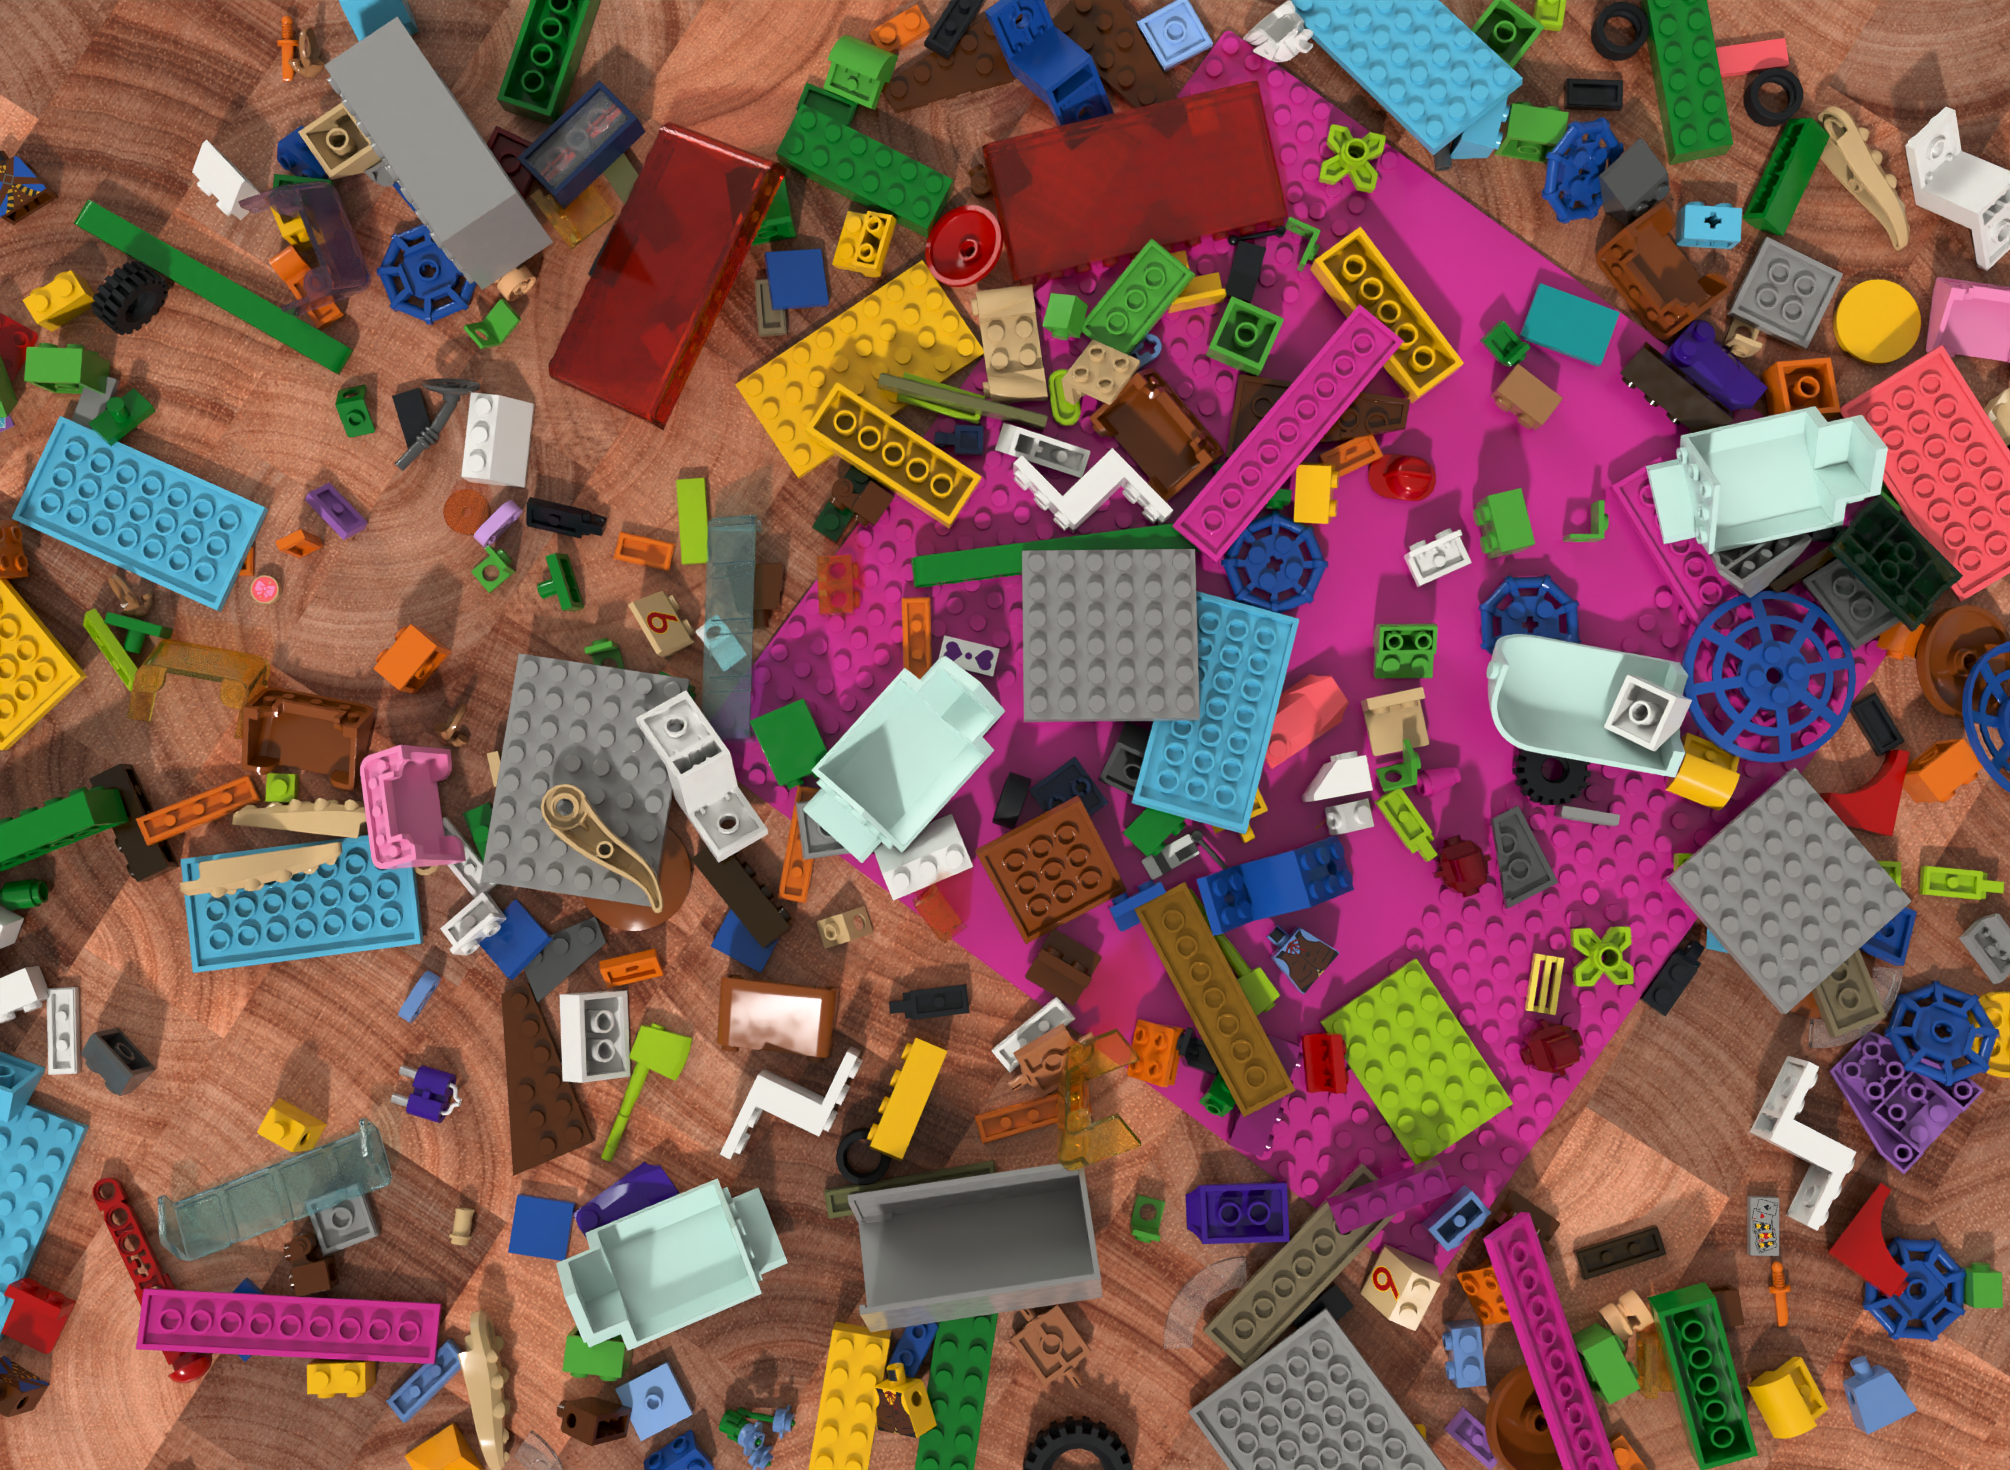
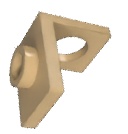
M1733 318L1723 346L1735 356L1749 358L1762 348L1763 344L1756 341L1760 330ZM1738 327L1747 328L1750 332V338L1735 334Z
M865 906L816 922L825 949L873 933ZM855 915H858L863 921L861 931L856 929L854 925Z

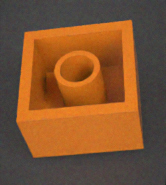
M1831 357L1780 361L1774 363L1762 373L1763 384L1768 387L1765 395L1769 416L1816 406L1826 421L1841 412Z
M410 624L408 627H403L396 634V642L390 649L386 648L378 655L376 659L377 664L373 669L399 691L416 694L452 651L426 629Z
M1963 738L1937 741L1907 765L1903 788L1915 803H1943L1956 794L1954 790L1961 784L1966 785L1978 777L1977 772L1983 766Z

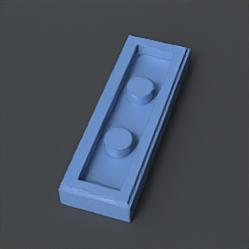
M448 1339L437 1350L435 1364H423L386 1400L403 1423L409 1422L462 1369L458 1353L463 1351L453 1339Z

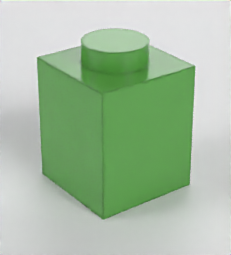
M1051 293L1042 326L1052 332L1051 336L1056 339L1080 338L1088 305L1074 295Z
M1973 1262L1971 1267H1961L1965 1268L1967 1275L1964 1278L1965 1304L1973 1308H2003L2002 1272L1992 1269L1990 1264Z

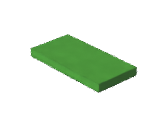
M1151 238L1085 318L1082 332L1091 340L1098 341L1130 356L1196 275Z

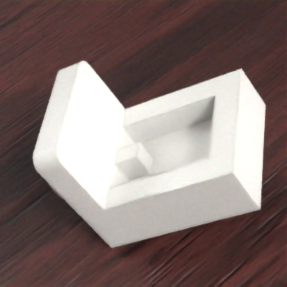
M1368 798L1325 808L1326 822L1330 835L1374 827Z

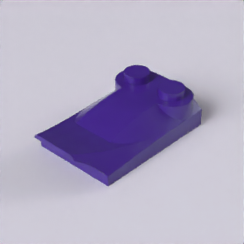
M1704 320L1691 321L1663 354L1669 361L1732 411L1751 409L1768 388L1736 356L1715 339L1714 328Z
M644 1161L576 1210L573 1215L579 1229L586 1237V1232L680 1194V1192L661 1165H649Z
M1268 1180L1251 1183L1203 1184L1185 1195L1187 1229L1193 1232L1201 1240L1202 1244L1290 1242L1286 1181Z

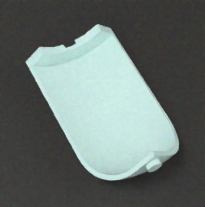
M1527 634L1506 635L1496 641L1486 673L1488 678V700L1494 724L1508 742L1530 752L1676 777L1685 755L1680 739V728L1656 751H1652L1604 728L1627 675L1643 677L1683 695L1688 674L1680 662Z

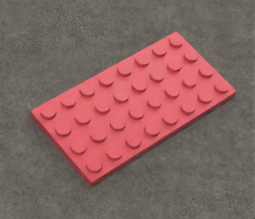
M1940 345L1841 406V412L1838 414L1841 419L1862 415L1888 447L1882 483L1894 502L1902 508L1900 510L1957 601L1962 602L2010 573V450L1943 345Z

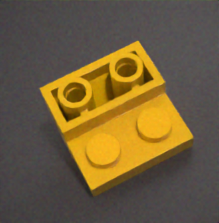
M848 211L832 265L838 269L860 272L865 277H880L896 227V218L893 215L867 211V214Z
M1686 733L1681 740L1685 755L1676 777L1668 776L1665 790L1719 811L1729 801L1738 783L1740 774L1736 773L1740 758L1720 749L1710 741Z
M1792 1357L1777 1370L1765 1371L1747 1385L1774 1438H1791L1810 1431L1817 1426L1814 1420L1829 1409L1802 1357Z

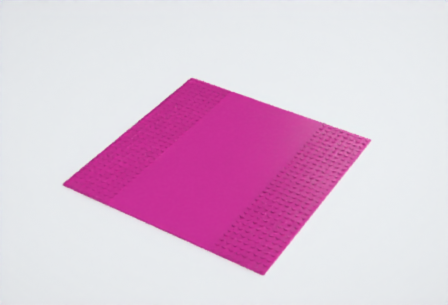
M1225 31L1177 95L1184 110L1185 107L1213 101L1220 126L1219 131L1191 138L1186 121L1167 140L1153 127L1034 287L1033 294L1055 276L1070 295L1077 296L1088 305L1086 314L1089 315L1151 238L1169 253L1185 250L1189 269L1196 275L1195 277L1219 272L1222 289H1225L1238 245L1237 243L1232 246L1228 243V237L1232 234L1242 236L1274 230L1278 225L1285 227L1289 217H1292L1321 230L1315 242L1320 245L1314 258L1315 260L1361 226L1464 362L1455 373L1413 404H1409L1405 430L1373 435L1383 455L1401 454L1417 456L1425 459L1432 465L1436 473V484L1433 492L1427 498L1421 501H1406L1379 496L1372 490L1368 482V471L1372 464L1370 463L1339 478V486L1334 488L1333 500H1338L1337 516L1332 517V521L1329 524L1302 523L1307 526L1312 525L1315 528L1313 531L1324 559L1328 561V568H1325L1313 596L1314 601L1311 604L1306 603L1280 613L1299 619L1281 693L1309 674L1315 676L1331 675L1349 701L1342 722L1270 770L1264 761L1258 788L1268 811L1251 818L1249 821L1255 839L1243 844L1238 832L1225 829L1215 834L1211 825L1186 818L1184 822L1187 825L1176 836L1171 833L1164 840L1169 845L1187 834L1191 835L1193 831L1199 830L1203 834L1202 839L1228 867L1246 861L1300 848L1327 837L1335 836L1330 835L1326 821L1318 829H1315L1326 819L1325 808L1368 798L1374 827L1337 834L1340 843L1344 847V857L1348 870L1353 877L1352 884L1354 890L1311 908L1256 920L1223 934L1234 945L1249 968L1252 970L1259 966L1280 994L1274 1001L1276 1005L1265 1013L1261 1012L1257 1016L1263 1030L1267 1034L1299 1045L1301 1047L1300 1053H1303L1302 1035L1326 1032L1319 1021L1413 958H1416L1513 1102L1512 1105L1433 1157L1441 1164L1451 1193L1397 1213L1366 1245L1378 1255L1384 1244L1437 1266L1440 1277L1471 1232L1465 1236L1464 1241L1459 1246L1447 1252L1423 1226L1422 1222L1464 1185L1471 1189L1489 1209L1698 918L1666 881V878L1674 872V853L1694 854L1790 769L1796 768L1801 774L1819 748L1803 757L1785 762L1762 763L1740 758L1736 773L1740 774L1738 783L1729 801L1719 811L1665 790L1668 776L1597 763L1587 765V771H1591V777H1587L1585 781L1588 785L1586 789H1581L1580 792L1582 794L1578 798L1571 799L1572 801L1569 803L1546 806L1540 805L1541 803H1534L1529 800L1530 797L1523 796L1520 792L1522 788L1516 786L1514 780H1517V776L1512 773V768H1516V763L1513 761L1514 757L1520 753L1518 751L1519 748L1508 742L1494 724L1489 707L1488 678L1486 675L1492 655L1485 649L1482 650L1480 646L1482 644L1481 612L1478 610L1479 605L1483 604L1504 582V577L1509 575L1512 577L1550 575L1551 579L1574 601L1578 600L1580 604L1578 606L1579 639L1582 640L1581 644L1680 662L1682 665L1687 643L1695 630L1692 622L1609 489L1612 485L1661 457L1663 462L1677 459L1676 451L1677 448H1680L1681 435L1689 434V429L1682 423L1677 425L1666 416L1667 411L1660 405L1657 407L1651 405L1644 398L1645 393L1639 388L1632 389L1622 380L1623 375L1620 374L1622 367L1645 341L1662 355L1669 347L1621 312L1602 364L1599 367L1520 339L1522 342H1527L1531 347L1526 352L1525 359L1519 365L1563 398L1545 423L1536 431L1522 426L1517 421L1518 417L1510 411L1506 412L1500 409L1495 404V399L1491 397L1496 388L1515 366L1500 365L1480 342V339L1500 320L1505 321L1519 338L1535 291L1540 283L1612 310H1618L1387 143L1384 145L1382 155L1369 161L1378 173L1376 187L1372 193L1356 190L1349 175H1346L1335 185L1319 182L1318 178L1322 163L1336 156L1326 144L1330 126L1335 124L1348 127L1352 137L1362 139L1370 131L1279 65L1252 51L1254 47L1231 31ZM1287 229L1285 235L1281 238L1273 235L1244 242L1266 248L1250 304L1284 318L1258 377L1294 382L1347 318L1311 272L1310 268L1314 260L1308 259L1302 272L1297 270L1310 240ZM1225 297L1223 303L1169 314L1167 310L1148 333L1160 339L1162 349L1159 357L1140 371L1148 368L1157 371L1224 450V454L1167 502L1173 509V512L1164 524L1175 523L1214 477L1212 466L1227 461L1225 457L1239 374L1249 375L1206 356L1230 301V298ZM1034 299L1048 399L1047 401H1024L1007 405L1047 415L1048 418L1044 430L1041 431L981 415L979 424L976 426H983L982 456L954 455V447L939 448L982 477L978 487L950 529L885 487L884 490L894 496V499L874 527L868 525L867 528L860 524L856 526L710 722V725L731 754L736 780L792 820L797 787L788 790L787 785L784 787L779 786L750 720L804 698L809 702L826 745L830 750L903 670L902 598L930 597L932 666L939 659L944 635L1000 649L993 676L965 670L981 682L1005 710L1000 718L982 736L994 751L929 822L931 823L952 814L974 867L898 898V900L1037 1003L1045 1006L1055 995L1025 978V975L1050 932L1025 944L975 850L1012 831L992 823L1009 772L1030 778V789L1070 759L1076 757L1108 801V804L1092 814L1090 819L1127 889L1125 892L1129 896L1139 891L1137 886L1151 879L1142 863V860L1146 857L1122 832L1146 807L1133 804L1132 795L1098 780L1126 721L1024 722L1022 575L915 588L911 558L924 555L1159 525L1157 522L1155 524L1150 523L1142 514L1144 509L1137 502L1132 504L1123 495L1122 491L1124 489L1120 487L1074 533L1069 529L1063 531L1053 520L1055 518L1054 514L1049 509L1044 511L1033 500L1035 496L1029 488L1024 491L1014 481L1013 467L1018 457L995 450L1003 423L1091 451L1083 476L1113 448L1147 484L1150 480L1115 437H1101L1093 429L1092 425L1094 423L1089 417L1104 402L1088 395L1081 396L1079 399L1080 418L1074 425L1063 427L1054 421L1048 389L1049 377L1056 370H1069L1081 354L1069 339H1056L1051 336L1052 332L1042 326L1046 312ZM1144 342V348L1138 354L1142 355L1147 351L1150 354H1154L1155 344L1149 345L1147 342ZM984 356L959 389L984 396L983 382H988ZM1384 367L1379 370L1362 390L1364 393L1407 399ZM1753 407L1751 409L1733 410L1734 419L1729 425L1765 416ZM940 414L923 436V439L934 445L935 432L954 433L955 425L975 424ZM1352 439L1317 444L1302 462L1321 463L1318 458L1320 454ZM1028 461L1062 496L1081 479ZM1296 470L1280 487V489L1292 490L1291 502L1287 506L1283 505V509L1279 510L1268 509L1265 505L1253 520L1271 514L1272 510L1279 511V514L1294 520ZM1521 488L1535 545L1519 553L1488 560L1487 553L1484 554L1480 546V537H1483L1481 528L1476 526L1473 518V510L1476 509L1475 504L1486 496ZM1871 496L1864 498V501L1846 504L1844 522L1841 525V538L1847 544L1846 550L1850 551L1853 549L1877 581L1914 617L1941 580L1942 576L1904 516L1878 497ZM1598 500H1604V513L1608 514L1609 519L1608 529L1604 531L1605 538L1598 542H1563V537L1569 534H1591V504ZM1270 526L1251 534L1256 540L1271 535ZM1279 526L1278 534L1281 536H1287L1294 541L1299 535ZM1451 528L1452 532L1461 529L1463 535L1460 538L1472 563L1417 587L1404 559V555L1411 552L1409 546L1422 540L1429 544L1437 540L1436 534ZM1304 540L1298 546L1304 561H1311L1312 557ZM1243 542L1236 559L1245 560L1251 547L1247 542ZM1810 542L1787 572L1834 542ZM1227 551L1217 563H1214L1204 553L1195 552L1196 591L1236 602L1234 599L1236 596L1226 571L1221 566V560L1224 559ZM1269 557L1268 569L1273 568L1275 572L1280 571L1281 560ZM1244 567L1237 568L1245 587L1250 583ZM1303 569L1298 584L1305 588L1313 569ZM1802 582L1786 592L1802 597L1819 607L1802 585ZM1254 587L1250 594L1266 601L1270 599V594L1264 590ZM1292 588L1278 593V602L1297 594ZM1537 588L1518 589L1520 597L1535 596ZM1546 592L1543 598L1552 603L1555 609L1563 606L1550 593ZM1509 594L1503 598L1496 608L1503 611L1512 601ZM1762 599L1767 616H1783L1801 623L1809 610L1799 604L1786 600L1774 599L1769 601V599ZM1566 613L1559 615V632L1567 634ZM1492 617L1493 637L1499 636V618ZM1527 617V621L1522 623V627L1527 628L1528 633H1532L1533 628H1536V623L1532 622V618ZM1818 617L1812 631L1824 643L1831 660L1844 658L1842 646L1835 633L1823 619ZM1377 624H1437V649L1433 659L1432 678L1375 679L1373 675L1375 652L1373 636ZM1770 624L1774 641L1789 644L1797 631L1784 625ZM1880 635L1855 651L1851 648L1856 673L1853 701L1885 658L1886 651L1876 647ZM1806 638L1799 651L1804 656L1807 664L1822 661L1816 647ZM1703 640L1695 657L1694 684L1712 681L1711 674L1714 658ZM1847 669L1833 671V689L1826 706L1837 715L1840 714L1847 696ZM1825 674L1810 675L1807 691L1817 699H1820L1824 688ZM1423 687L1425 698L1421 699L1420 703L1429 745L1413 748L1414 752L1418 753L1421 762V769L1417 770V774H1420L1421 770L1455 766L1460 773L1461 780L1459 783L1433 797L1421 796L1416 785L1404 787L1402 790L1431 829L1434 840L1429 843L1436 853L1439 848L1445 845L1444 839L1460 835L1461 840H1471L1482 849L1483 855L1490 854L1491 860L1487 861L1489 874H1487L1486 884L1478 887L1479 893L1463 898L1462 893L1452 892L1444 886L1441 878H1434L1432 872L1436 871L1437 856L1429 862H1425L1418 851L1412 854L1374 803V801L1389 792L1383 791L1376 774V769L1403 763V751L1373 756L1361 705L1362 700ZM1733 689L1724 690L1730 704L1740 714L1744 707ZM1715 693L1696 695L1705 717L1715 730L1723 736L1733 721L1721 709ZM1804 705L1788 715L1789 725L1802 720L1812 709ZM1687 711L1680 726V739L1682 740L1686 733H1690L1710 741L1698 728L1689 711ZM1818 716L1807 727L1790 734L1791 751L1801 749L1813 743L1826 733L1831 725ZM1129 721L1151 732L1153 721ZM1776 722L1769 727H1777ZM1743 729L1733 742L1741 748L1754 752L1779 753L1778 736H1763ZM1357 751L1358 756L1366 755L1373 790L1302 803L1301 796L1322 765L1331 762L1330 756ZM1549 758L1542 764V774L1546 779L1555 781L1561 777L1563 766L1557 759ZM1395 772L1389 773L1385 777L1389 782H1397L1402 778L1400 774ZM812 774L803 778L804 784L800 786L821 789L816 783L820 778H814ZM1029 789L1015 828L1044 813L1029 792ZM1564 805L1620 815L1619 825L1605 826L1557 818L1554 816L1555 806ZM1514 806H1519L1558 883L1506 909L1490 819ZM1194 842L1199 850L1198 855L1159 876L1153 882L1160 881L1166 892L1185 882L1198 899H1201L1200 902L1204 906L1196 879L1223 869L1198 842ZM874 851L863 863L851 853L839 855L889 892ZM1110 899L1056 928V930L1102 957L1091 976L1092 980L1088 987L1084 988L1076 1004L1072 1006L1065 1001L1063 1002L1076 1016L1075 1020L1068 1025L1082 1036L1091 1031L1097 1040L1093 1044L1128 1069V1061L1138 1019L1156 1024L1185 1028L1184 1034L1187 1027L1194 1028L1196 1037L1202 1038L1144 927L1139 923L1121 932L1108 909V906L1113 904ZM1277 924L1288 934L1294 928L1300 927L1339 952L1338 956L1304 994L1296 990L1270 957L1278 947L1266 936ZM1610 927H1630L1632 944L1622 952V957L1624 961L1633 966L1634 983L1615 985L1603 973L1594 986H1575L1573 984L1572 969L1586 956L1571 946L1570 930L1572 928H1591L1601 940ZM1604 952L1602 953V956H1601V959H1602V960L1604 959ZM1533 953L1564 958L1556 1015L1525 1010ZM1543 960L1540 961L1534 1006H1538L1545 963ZM1552 962L1551 972L1545 1005L1546 1008H1548L1555 962ZM1232 969V971H1233L1235 977L1238 978L1237 974H1236L1235 971ZM1545 1019L1547 1022L1572 1027V1030L1577 1029L1583 1040V1046L1579 1047L1581 1052L1580 1061L1574 1063L1571 1067L1565 1068L1566 1075L1560 1077L1556 1073L1538 1071L1531 1068V1065H1524L1519 1049L1523 1048L1522 1039L1528 1032L1538 1027L1537 1020ZM1179 1058L1174 1085L1160 1087L1146 1082L1226 1142L1238 1110L1237 1104L1235 1103L1233 1109L1224 1117H1220L1219 1115L1211 1114L1206 1110L1205 1106L1199 1103L1201 1096L1207 1092L1213 1081L1214 1075L1183 1066L1181 1058ZM1302 1058L1298 1070L1293 1069L1290 1078L1293 1081L1295 1091L1290 1093L1288 1097H1283L1280 1106L1284 1108L1279 1124L1274 1123L1271 1135H1274L1270 1150L1268 1152L1264 1151L1263 1156L1260 1157L1235 1148L1279 1182L1286 1181L1287 1188L1316 1209L1361 1162L1379 1179L1414 1166V1163L1345 1059V1068L1349 1074L1347 1093L1335 1094L1326 1091L1315 1093L1306 1091L1304 1060Z

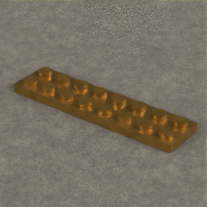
M1184 882L1135 908L1134 910L1243 1117L1294 1092L1295 1088L1186 883Z

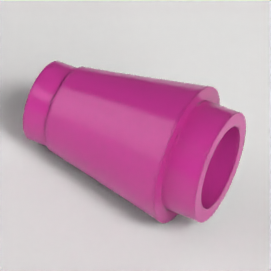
M1455 766L1421 770L1420 774H1417V790L1423 797H1433L1459 783L1461 780L1460 773Z

